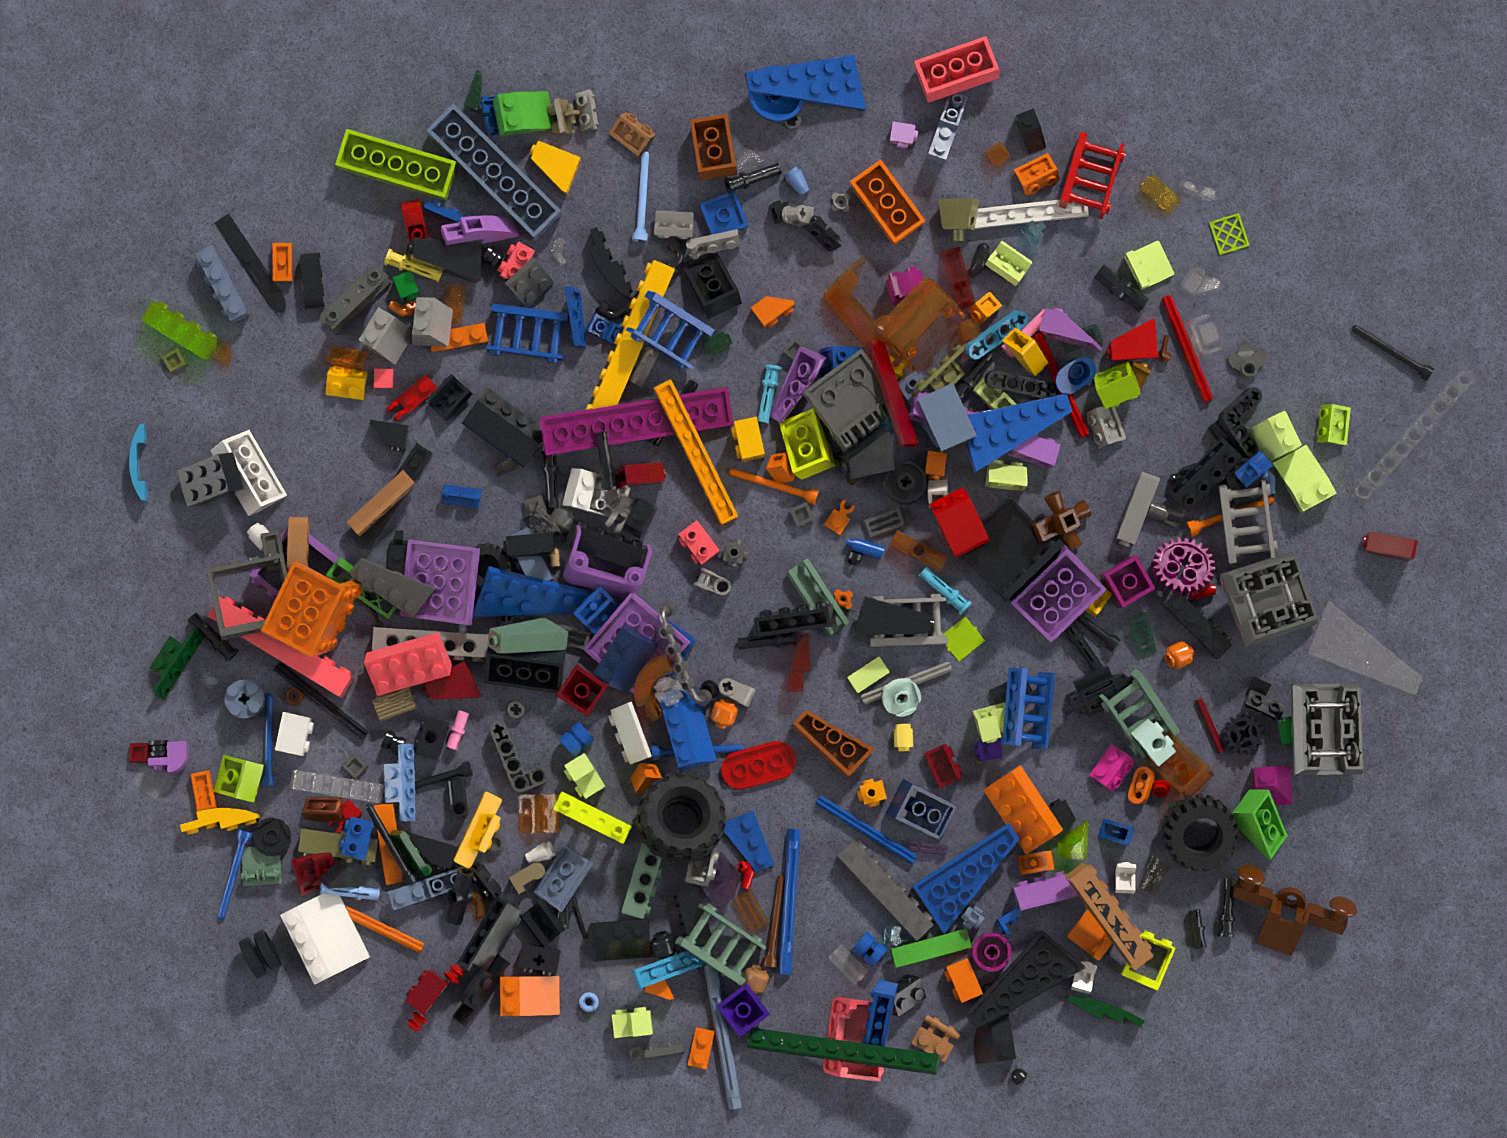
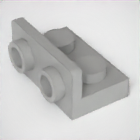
M1101 406L1086 413L1088 424L1091 426L1094 441L1098 448L1126 439L1116 408L1105 409L1104 406Z

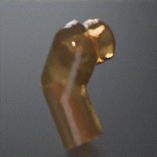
M472 890L473 900L471 903L476 906V916H485V899L478 892Z

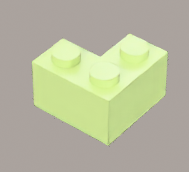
M1006 702L973 711L976 727L983 742L992 743L997 741V738L1002 737L1000 732L1003 733Z
M585 753L564 765L566 767L564 773L569 781L574 780L577 787H575V790L580 797L584 796L587 799L606 787Z
M646 1006L634 1008V1012H627V1009L615 1010L616 1014H612L614 1038L653 1034L651 1010H646Z

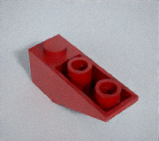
M415 199L401 202L409 243L413 238L428 239L421 200Z

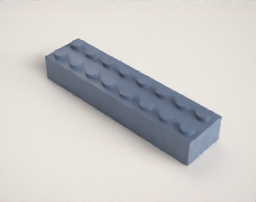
M454 103L426 130L428 135L535 241L562 215L561 210Z

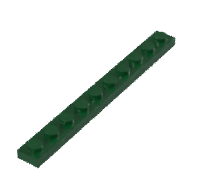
M751 1028L747 1041V1047L751 1049L931 1075L937 1074L940 1055L934 1053Z

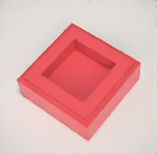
M374 369V388L393 389L394 369Z

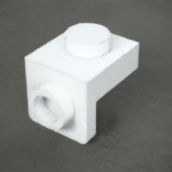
M1129 862L1117 864L1115 870V893L1135 894L1136 864Z
M1083 961L1081 963L1086 968L1074 975L1071 990L1090 994L1097 966Z

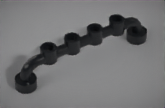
M677 237L666 246L670 252H676V259L668 265L675 269L672 277L679 272L677 267L680 266L684 259V252L680 246L682 242ZM639 292L617 311L609 310L608 308L611 305L606 300L595 311L599 315L604 314L610 319H618L625 313L629 316L632 310L629 308L633 298H637Z

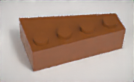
M805 710L790 726L845 779L875 750V748L864 744L859 739L850 736L808 710Z

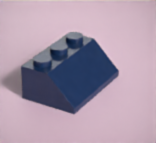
M625 624L621 627L592 675L610 687L629 692L658 644L628 624Z

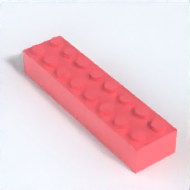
M219 596L223 622L226 628L264 620L260 616L257 619L253 617L254 612L244 606L241 609L238 608V603L227 596L225 598ZM213 606V608L208 614V617L217 622L215 608ZM264 632L240 636L341 698L344 697L355 679L351 676V671L342 666L338 669L335 667L336 662L324 656L323 659L318 655L310 657Z

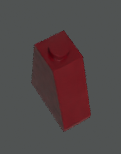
M662 462L624 465L616 469L615 472L616 484L619 486L616 490L660 484L665 481L666 470L662 466Z
M1368 532L1367 536H1363L1361 546L1364 547L1363 552L1409 562L1415 558L1418 540Z
M465 661L452 667L450 676L425 682V686L422 688L426 697H431L432 700L482 697Z

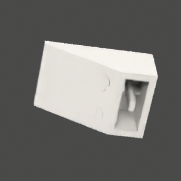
M571 468L562 505L609 517L621 496L628 497L630 488L602 491L603 482L601 475L583 469Z

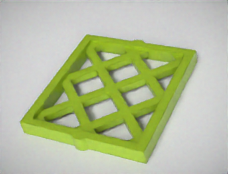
M1239 213L1209 222L1219 255L1250 246ZM1235 217L1236 219L1233 224L1227 221L1229 218ZM1238 220H1239V223H1240L1241 228L1238 227V226H1236V223H1237ZM1219 221L1223 222L1221 228L1214 224ZM1225 224L1232 226L1229 232L1223 230ZM1214 228L1219 230L1217 236L1215 234ZM1234 228L1240 230L1238 236L1231 234ZM1221 232L1227 234L1225 241L1218 238ZM1242 232H1243L1245 241L1240 238ZM1229 236L1236 239L1233 245L1227 242ZM1238 240L1244 243L1243 246H1235ZM1218 241H1220V242L1223 243L1221 249H1220V246H1219ZM1225 244L1232 247L1230 250L1223 251Z

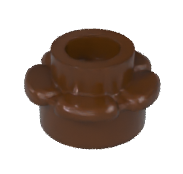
M296 687L289 688L286 691L285 700L288 704L297 706L304 700V694Z

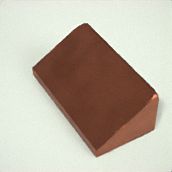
M307 797L302 814L309 821L341 822L343 818V798Z

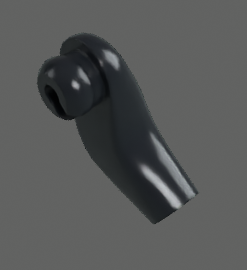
M980 243L977 246L975 262L966 271L971 278L977 276L987 267L985 263L989 258L990 248L986 243Z

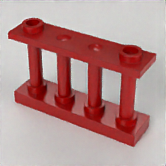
M1080 131L1058 207L1066 209L1068 203L1074 202L1101 210L1099 219H1103L1104 214H1108L1111 203H1108L1119 162L1123 163L1126 154L1123 151L1124 144H1120L1118 151L1094 145L1086 140L1088 133ZM1088 150L1115 158L1114 166L1109 168L1085 161L1081 157L1082 152ZM1078 168H1085L1109 175L1108 186L1080 178V175H1076ZM1080 185L1106 193L1104 201L1101 203L1074 195V192H1071L1072 187Z

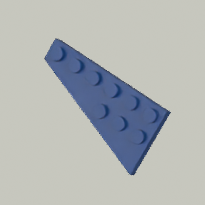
M855 55L749 71L744 74L747 89L750 93L768 96L775 95L786 99L793 98L805 102L841 106V108L866 110Z
M1010 823L1004 825L912 885L943 934H945L1020 839Z

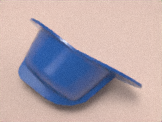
M1080 357L1067 361L1056 376L1057 389L1063 394H1071L1090 383L1096 374V365L1093 360L1088 357Z

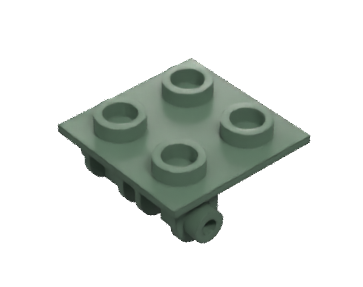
M245 847L242 856L241 873L243 886L282 884L280 855L266 856L260 853L256 847Z

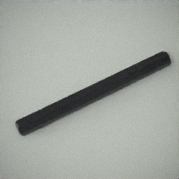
M281 662L277 663L274 667L275 672L359 738L364 739L368 730Z

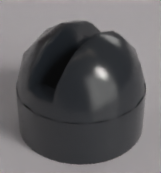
M848 551V563L853 566L860 564L863 554Z
M1017 1068L1012 1071L1011 1078L1014 1083L1019 1085L1028 1074L1023 1069Z

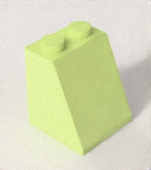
M1286 411L1276 414L1248 429L1258 445V452L1262 451L1270 462L1296 450L1302 445Z

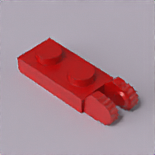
M425 374L399 395L397 400L392 402L386 410L387 412L393 411L401 403L405 409L398 412L393 418L395 421H398L425 401L437 387Z

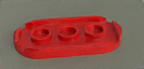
M780 741L743 749L729 754L724 759L721 766V776L727 785L737 790L777 781L788 777L792 773L796 765V755L788 744Z

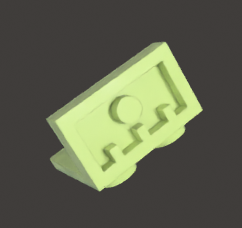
M1155 241L1136 251L1132 250L1124 256L1140 291L1174 275V271L1159 241Z

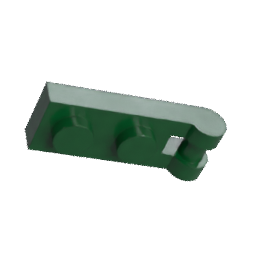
M393 830L389 835L407 866L412 871H415L417 875H430L432 871L431 866L424 863L419 850L412 844L409 834L404 830Z

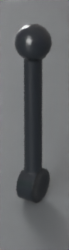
M365 591V599L369 601L370 593ZM370 607L376 620V627L382 628L383 622L379 620L376 611Z

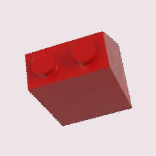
M963 487L929 504L941 535L955 558L990 541L977 511Z

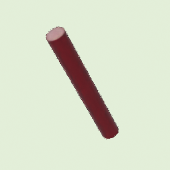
M1203 698L1196 700L1195 702L1218 754L1224 752L1225 749Z

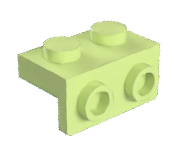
M1001 241L985 265L1008 282L1017 286L1031 266L1032 261Z

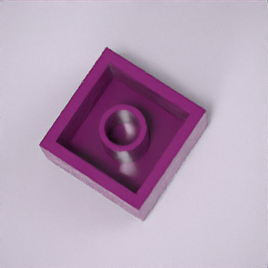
M1137 555L1130 556L1099 574L1105 587L1112 593L1111 598L1117 608H1123L1155 589Z

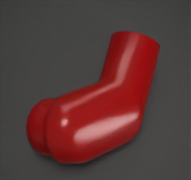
M740 861L737 864V869L743 876L740 887L749 890L755 873L747 861Z

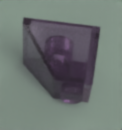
M722 852L719 853L717 864H713V869H716L714 880H710L708 887L699 885L719 910L735 897L741 875Z

